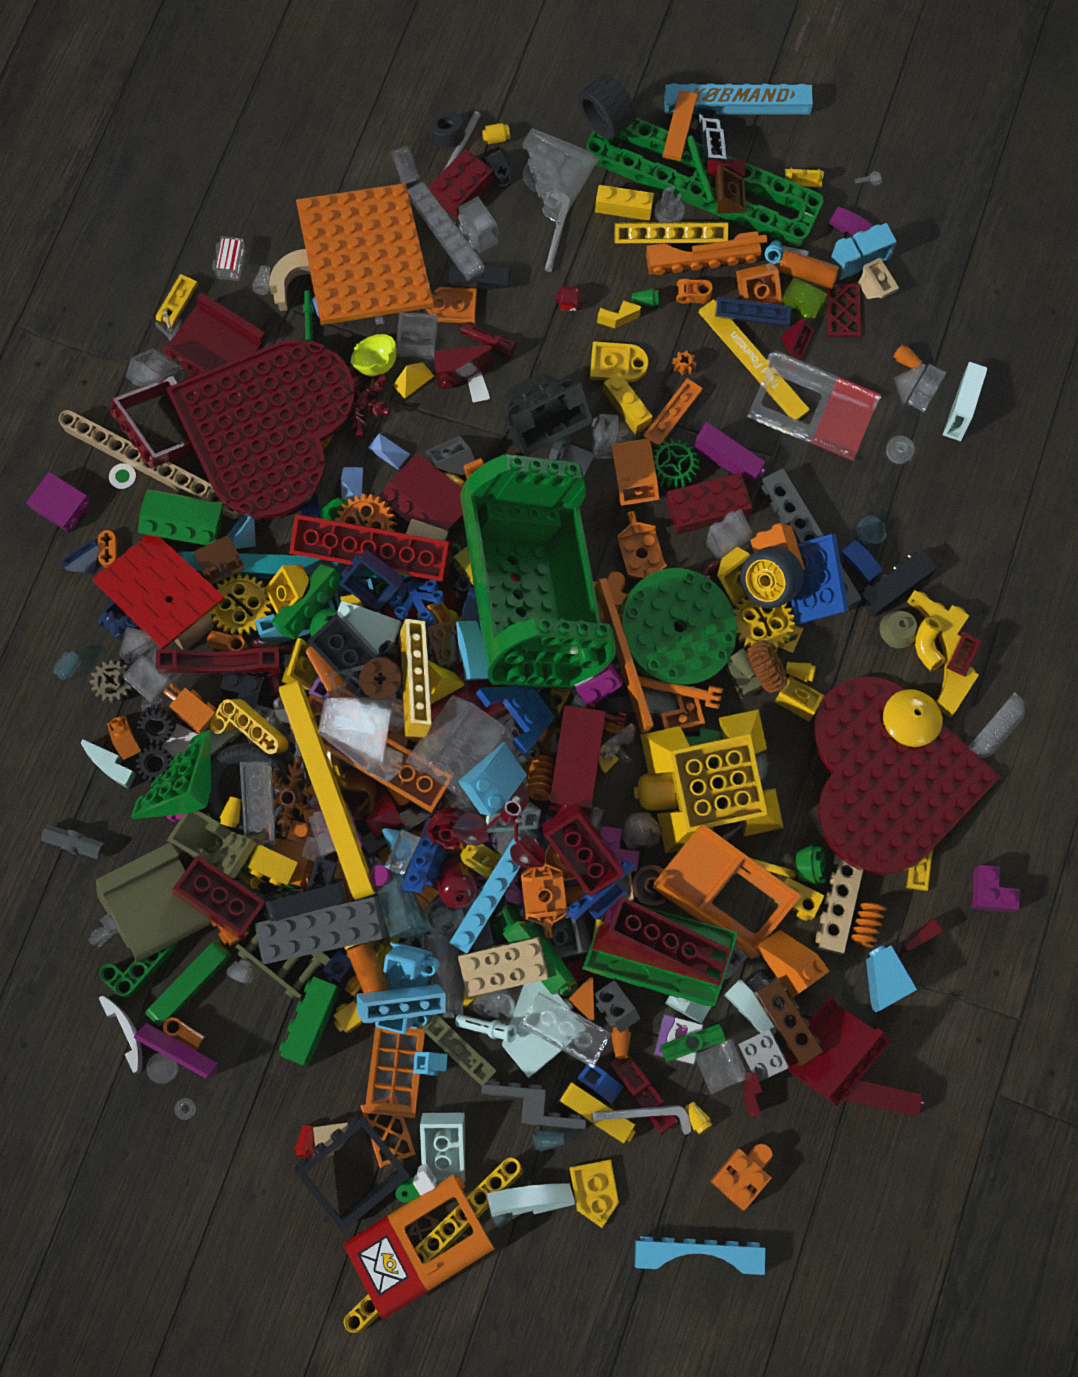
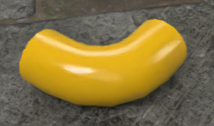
M926 617L917 630L915 647L922 663L933 672L945 661V657L935 646V639L942 630V625L935 618Z

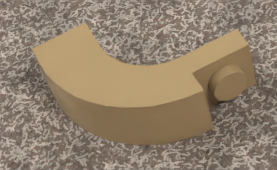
M306 249L287 254L278 261L271 272L269 287L271 294H274V302L278 304L280 311L287 310V287L289 283L298 276L311 274Z

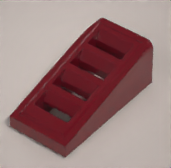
M962 632L947 669L965 677L982 640ZM964 641L974 644L973 648L963 644ZM964 648L970 651V655L961 652L960 649ZM960 655L967 658V662L958 659L957 656ZM954 662L963 665L964 669L954 666Z
M935 918L929 920L901 949L903 953L909 952L942 933Z

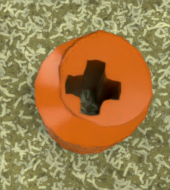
M539 755L536 760L530 762L531 766L529 768L530 772L528 774L526 790L530 798L537 801L550 800L552 779L554 777V759L549 756Z
M865 902L860 904V909L863 911H859L857 915L861 919L855 920V924L859 927L853 928V932L856 934L851 935L850 939L857 944L874 948L870 942H877V939L872 935L879 934L875 926H882L877 919L884 918L879 911H886V908L872 902Z

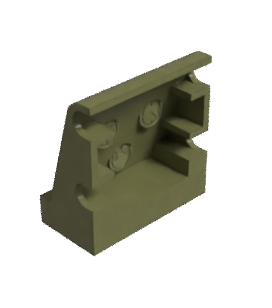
M171 842L96 879L97 896L109 917L112 916L116 929L127 948L133 952L136 963L211 924L209 918L172 894L173 887L181 878L185 869Z

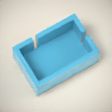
M887 223L877 224L868 231L857 232L853 238H842L837 241L830 262L840 266L837 276L841 280L863 271L864 265L878 258H881L883 262L890 260L892 250H894L897 241Z

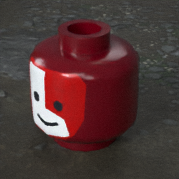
M562 286L560 292H556L555 303H559L561 310L576 311L578 307L582 306V292L576 286Z

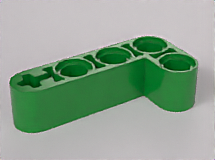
M179 941L166 947L164 951L160 950L158 958L154 961L150 960V956L138 963L134 961L125 972L113 964H106L100 969V978L120 996L132 997L176 949ZM143 966L144 974L137 977V968ZM110 969H114L115 976L109 980L107 972ZM129 982L130 990L123 993V984Z

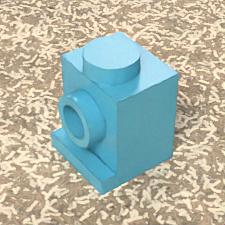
M415 1052L413 1074L437 1075L438 1071H446L447 1054Z

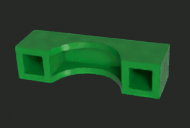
M320 564L308 578L311 583L308 593L299 602L283 607L275 615L271 623L281 635L296 639L311 622L316 613L341 587L339 583L342 577L335 568Z

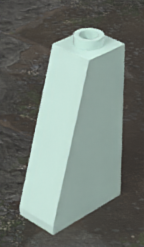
M972 362L968 363L943 432L944 436L958 441L962 440L974 414L986 375V367Z

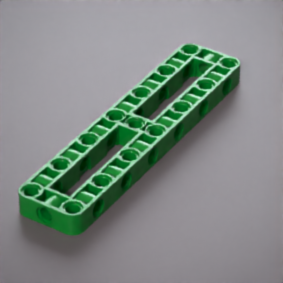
M636 118L616 138L663 157L669 131ZM594 130L586 145V158L592 164L748 229L758 231L760 234L795 248H801L805 245L822 208L823 197L818 192L745 163V176H747V178H744L745 191L799 213L798 217L791 220L779 215L776 211L745 201L746 212L717 213L716 202L712 204L708 202L687 139L681 161H672L694 169L695 172L690 178L658 162L653 163L643 159V156L629 150L612 146L613 139H605ZM696 142L699 154L701 156L707 174V157L704 153L702 144ZM726 155V159H736ZM708 176L710 185H712L715 176ZM711 187L716 199V189Z

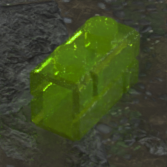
M794 277L784 293L782 302H784L785 306H792L791 309L795 308L801 311L805 317L816 318L828 294Z

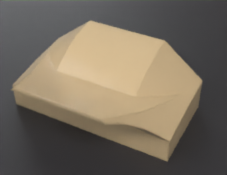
M881 258L863 266V274L858 283L867 299L884 298L898 291V285Z

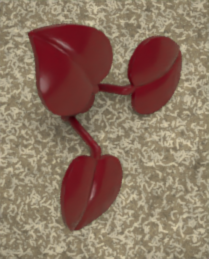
M521 782L509 801L503 806L504 808L501 813L489 824L484 826V820L481 816L475 813H466L452 827V833L459 841L467 845L478 846L485 843L488 839L486 829H489L499 819H502L505 823H514V841L516 844H513L510 848V856L513 862L524 868H540L545 864L543 850L536 839L528 835L523 836L520 840L518 839L519 819L517 817L529 803V795L523 782Z

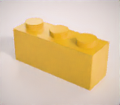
M599 185L595 212L650 221L654 193Z
M620 372L604 382V394L635 435L651 426L653 416Z

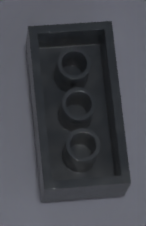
M338 612L307 642L364 701L368 695L361 688L360 672L369 660L381 656L343 614ZM382 673L375 677V680H378L379 683L386 679Z

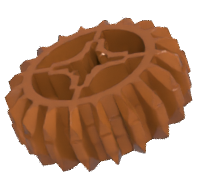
M766 640L757 641L749 646V662L760 684L769 693L782 690L787 684V676L774 648Z

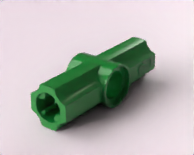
M720 1024L661 1044L660 1047L665 1061L669 1062L725 1042V1037ZM689 1038L697 1039L698 1047L696 1049H691L688 1046L687 1041Z

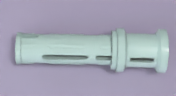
M458 1014L455 1020L457 1027L488 1034L492 1039L500 1038L504 1039L507 1043H512L516 1037L517 1029L513 1024H501L498 1020L489 1022L463 1014Z

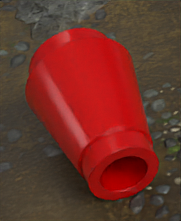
M304 1125L296 1143L294 1149L296 1151L295 1156L301 1158L303 1156L308 1157L314 1152L315 1140L312 1126Z

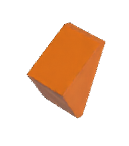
M588 978L568 1000L588 1021H594L593 978Z

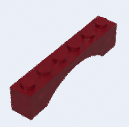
M255 648L223 652L156 649V670L158 674L280 672L279 648Z

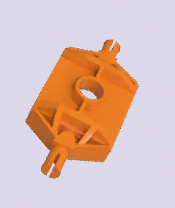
M631 511V513H627L630 524L618 535L617 539L628 578L641 581L656 571L666 569L667 565L664 562L656 535V527L638 523L635 511ZM639 550H644L647 553V556L645 558H639L637 557L636 552Z
M545 861L543 867L526 868L521 872L526 919L544 927V938H548V930L549 937L552 938L553 923L566 916L567 907L562 867ZM541 891H548L550 897L547 900H541L538 897Z

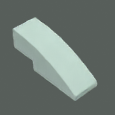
M82 739L81 744L92 761L114 781L130 789L136 774L132 770L120 765L122 759L118 755Z
M739 979L724 996L760 1033L771 1029L774 1035L777 1031L752 990Z

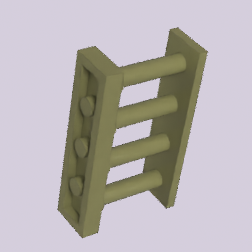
M266 909L262 915L266 920H270ZM257 934L245 948L239 944L236 946L240 950L238 952L240 957L245 961H248L250 958L287 989L285 993L293 1000L296 997L300 1000L304 998L298 992L318 967L324 964L328 968L333 962L322 952L311 954L314 956L311 959V964L291 987L282 979L300 957L288 959L275 974L266 967L268 964H263L262 960L259 961L251 954L259 944Z

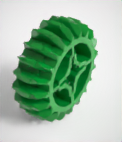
M672 438L669 443L664 440L662 441V446L656 445V450L653 449L652 454L657 481L660 480V487L667 484V489H670L671 486H674V489H678V485L683 488L686 485L685 482L690 485L692 479H696V473L699 472L697 465H699L700 460L696 459L698 453L693 452V446L687 448V442L682 445L681 440L678 439L677 443H674ZM666 454V461L659 466V459ZM686 463H689V469L684 474H681V468Z

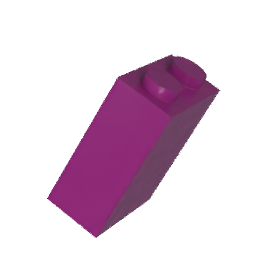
M48 472L26 503L31 510L69 533L78 524L80 516L88 511L91 501L87 495Z

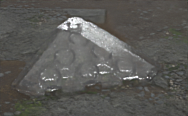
M532 128L522 144L524 150H528L530 156L528 164L531 174L535 173L537 179L535 187L538 197H542L544 202L543 213L546 217L560 225L595 168L599 158L581 147Z

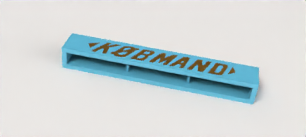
M673 83L665 86L664 94L665 114L674 113L679 90L697 94L693 114L697 113L698 108L716 110V114H810L813 105L812 85L806 84L697 85L692 83L689 85H678Z

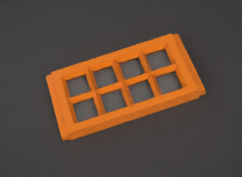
M375 1026L365 1113L415 1118L420 1074H413L415 1052H423L425 1032L421 1029L423 1026H419L418 1029L410 1028L405 1034Z

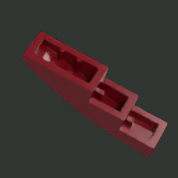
M629 1054L628 1058H615L609 1063L641 1108L666 1106ZM674 1115L648 1117L661 1135L678 1123Z

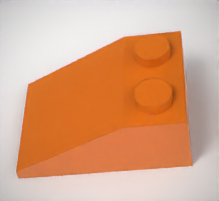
M781 930L755 946L778 979L786 985L788 993L792 998L829 972L825 963L815 952Z

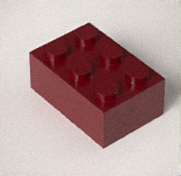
M464 149L428 186L429 196L458 219L494 182L493 170L467 149Z

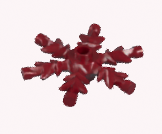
M351 365L348 366L354 384V402L351 410L354 415L350 420L354 421L350 429L355 428L356 437L361 438L363 437L362 426H367L362 419L365 416L360 414L361 410L367 408L369 414L372 410L376 417L379 416V412L387 416L391 413L390 408L382 406L384 404L383 401L375 403V400L367 401L368 395H375L374 391L383 389L380 385L385 383L387 379L383 374L376 381L373 377L369 386L365 384V390L360 391L358 387L361 382H358L361 373L356 375V369Z

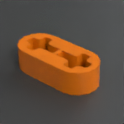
M109 530L102 531L98 536V560L105 568L118 558L117 538ZM107 536H109L112 539L108 542L109 547H107L105 541H103L107 539ZM107 552H109V555L111 556L109 562H106L103 559L107 558Z

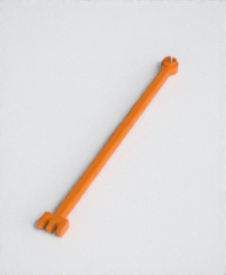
M638 676L642 687L706 700L705 706L719 709L720 704L712 702V700L721 701V696L715 695L714 692L722 693L723 688L709 685V690L707 691Z

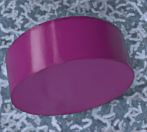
M376 865L370 871V880L376 886H385L391 880V871L387 866Z

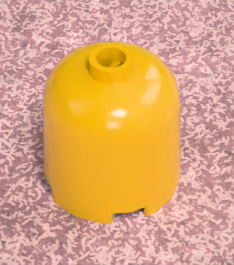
M672 772L645 773L639 778L638 787H634L635 799H639L644 809L647 811L679 809Z

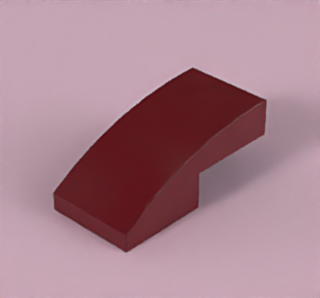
M749 1070L746 1071L744 1099L748 1116L754 1118L761 1115L755 1094L761 1093L762 1090L756 1072Z

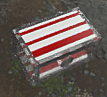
M220 237V242L216 244L217 258L213 260L212 269L215 271L217 279L240 281L246 249L242 238Z

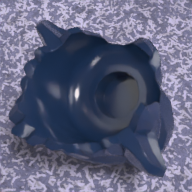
M114 602L106 603L107 609L97 621L100 627L104 626L116 639L125 638L131 628L137 627V624Z

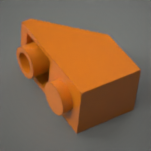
M125 715L116 717L107 723L112 743L122 760L141 752L136 736Z

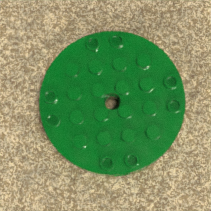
M668 568L648 575L628 592L618 611L637 674L642 677L688 687L696 686L718 673L730 659L735 647L737 625L735 614L728 598L712 580L692 570Z

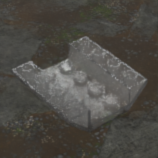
M452 695L432 723L426 738H421L405 762L421 774L425 772L456 794L458 801L473 810L475 805L458 781L501 743L505 742L513 753L516 746L512 741L515 738L506 727L476 705Z

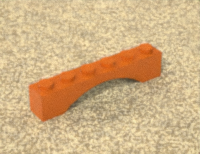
M758 231L738 234L733 240L758 236ZM666 243L649 245L646 249L649 275H662L667 272L679 273L683 270H699L705 267L717 268L720 265L734 266L744 262L754 263L759 261L761 255L760 243L696 254L673 248Z

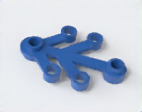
M406 576L399 587L400 590L397 595H393L388 601L392 608H396L394 613L399 620L405 619L408 616V611L414 604L419 612L418 620L425 621V627L427 628L433 626L436 620L433 613L426 610L422 600L439 604L445 598L443 592L438 590L439 587L436 580L431 579L425 583L418 582L413 576ZM416 590H427L430 593L417 592ZM406 594H409L407 600L405 601L403 606H401L402 599L405 597Z

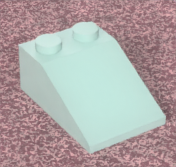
M341 601L337 613L341 612L378 653L380 645L386 640L395 643L402 624L401 621L343 601Z
M423 1113L420 1122L422 1165L427 1163L437 1179L436 1183H440L452 1174L456 1177L460 1176L465 1183V1113Z

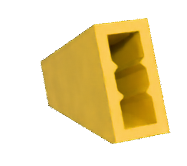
M572 1082L559 1101L621 1143H624L626 1140L630 1142L636 1132L633 1129L635 1124L626 1118L594 1121L592 1117L593 1112L614 1110Z

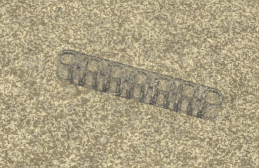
M422 181L407 189L406 192L408 191L409 200L464 277L470 280L485 272V268L477 254L425 183Z

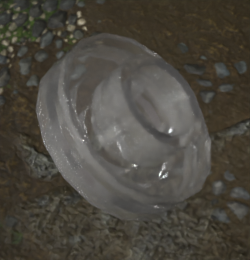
M902 435L891 438L886 446L888 459L896 464L909 462L915 452L912 440Z
M157 1053L149 1059L146 1071L152 1081L165 1084L171 1082L176 1077L178 1063L161 1053Z

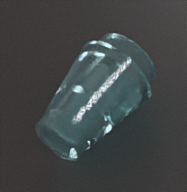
M538 1131L533 1133L534 1150L542 1152L564 1145L563 1132Z

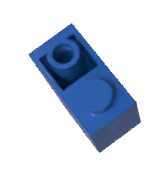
M591 1061L577 1079L610 1104L613 1103L623 1088L621 1084Z

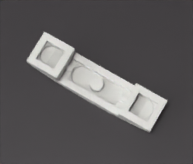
M104 996L99 997L107 1017L113 1018L117 1016L132 1049L125 1056L133 1073L139 1074L142 1071V1049L140 1041L133 1038L137 1031L132 1021L115 1002Z

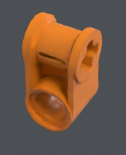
M680 279L677 281V287H679L678 295L676 296L677 302L683 304H704L711 300L713 287L708 280ZM706 290L707 293H701L700 291Z

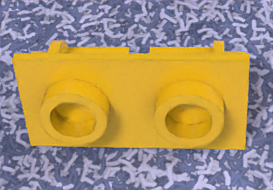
M785 169L786 180L803 187L822 188L824 171L820 169Z

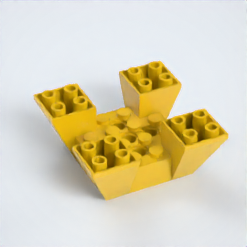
M759 709L720 717L719 722L723 739L689 746L680 726L640 735L648 773L672 772L679 809L657 814L665 853L679 851L701 824L710 828L741 821L744 836L783 828L776 790L774 788L762 791L755 758L756 753L767 749ZM711 757L717 759V765L714 768H710L708 765ZM735 773H740L741 781L738 784H735L732 779ZM719 777L722 781L719 788H714L712 784L713 779ZM696 781H699L702 788L699 792L695 793L692 786ZM724 797L726 800L725 806L718 808L717 800Z

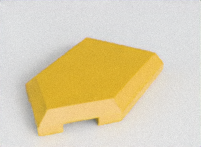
M611 1160L569 1167L577 1211L603 1228L619 1203Z

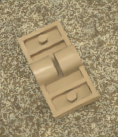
M539 937L514 943H504L458 956L468 997L549 978Z

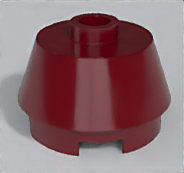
M451 807L438 810L427 825L430 841L433 844L436 842L443 845V849L458 848L461 841L452 833V827L463 814Z

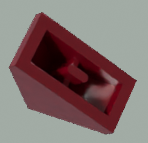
M383 792L366 820L373 836L382 834V830L385 828L391 829L403 822L387 792Z

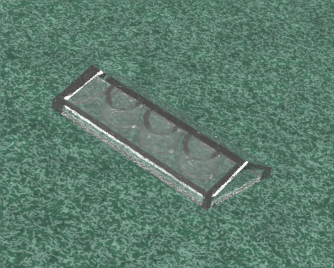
M240 762L244 836L252 839L258 845H276L271 762Z
M540 992L519 1025L591 1067H594L611 1036L610 1032Z

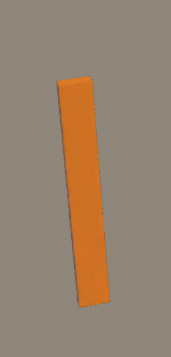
M599 579L595 586L597 597L606 624H610L612 627L616 656L641 733H645L651 729L653 721L607 579Z

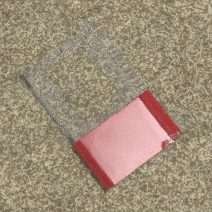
M775 350L774 354L770 352L766 361L769 366L747 417L854 461L881 394ZM773 375L780 376L821 394V399L810 424L802 423L762 405V400Z

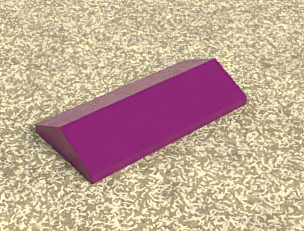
M147 1023L133 1037L204 1078L214 1076L218 1072L217 1062Z

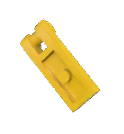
M180 274L159 309L156 320L166 322L168 326L174 328L198 286L197 281ZM168 311L172 312L171 316L167 315Z

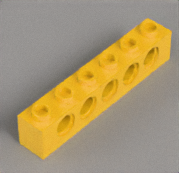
M727 222L614 223L615 243H708L728 241Z
M405 619L400 631L405 736L426 738L432 724L425 621Z

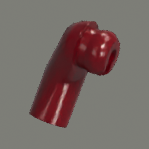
M718 558L706 564L701 574L713 581L710 575L719 569L721 559Z

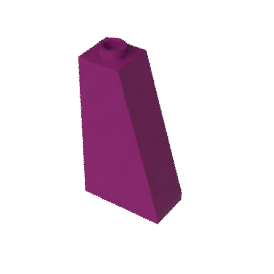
M707 422L704 424L696 438L694 452L734 474L742 473L743 479L752 484L757 479L761 480L766 471L763 469L765 461Z

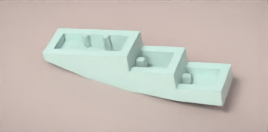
M570 1183L532 1185L487 1193L492 1217L510 1212L513 1215L530 1211L537 1214L575 1205Z

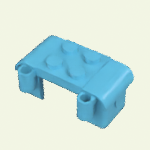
M391 941L392 950L385 957L383 970L385 973L387 972L386 981H388L390 989L427 986L429 976L439 969L440 961L432 957L431 951ZM432 1015L377 1021L375 1025L378 1028L405 1034L410 1028L418 1029L419 1026H424Z

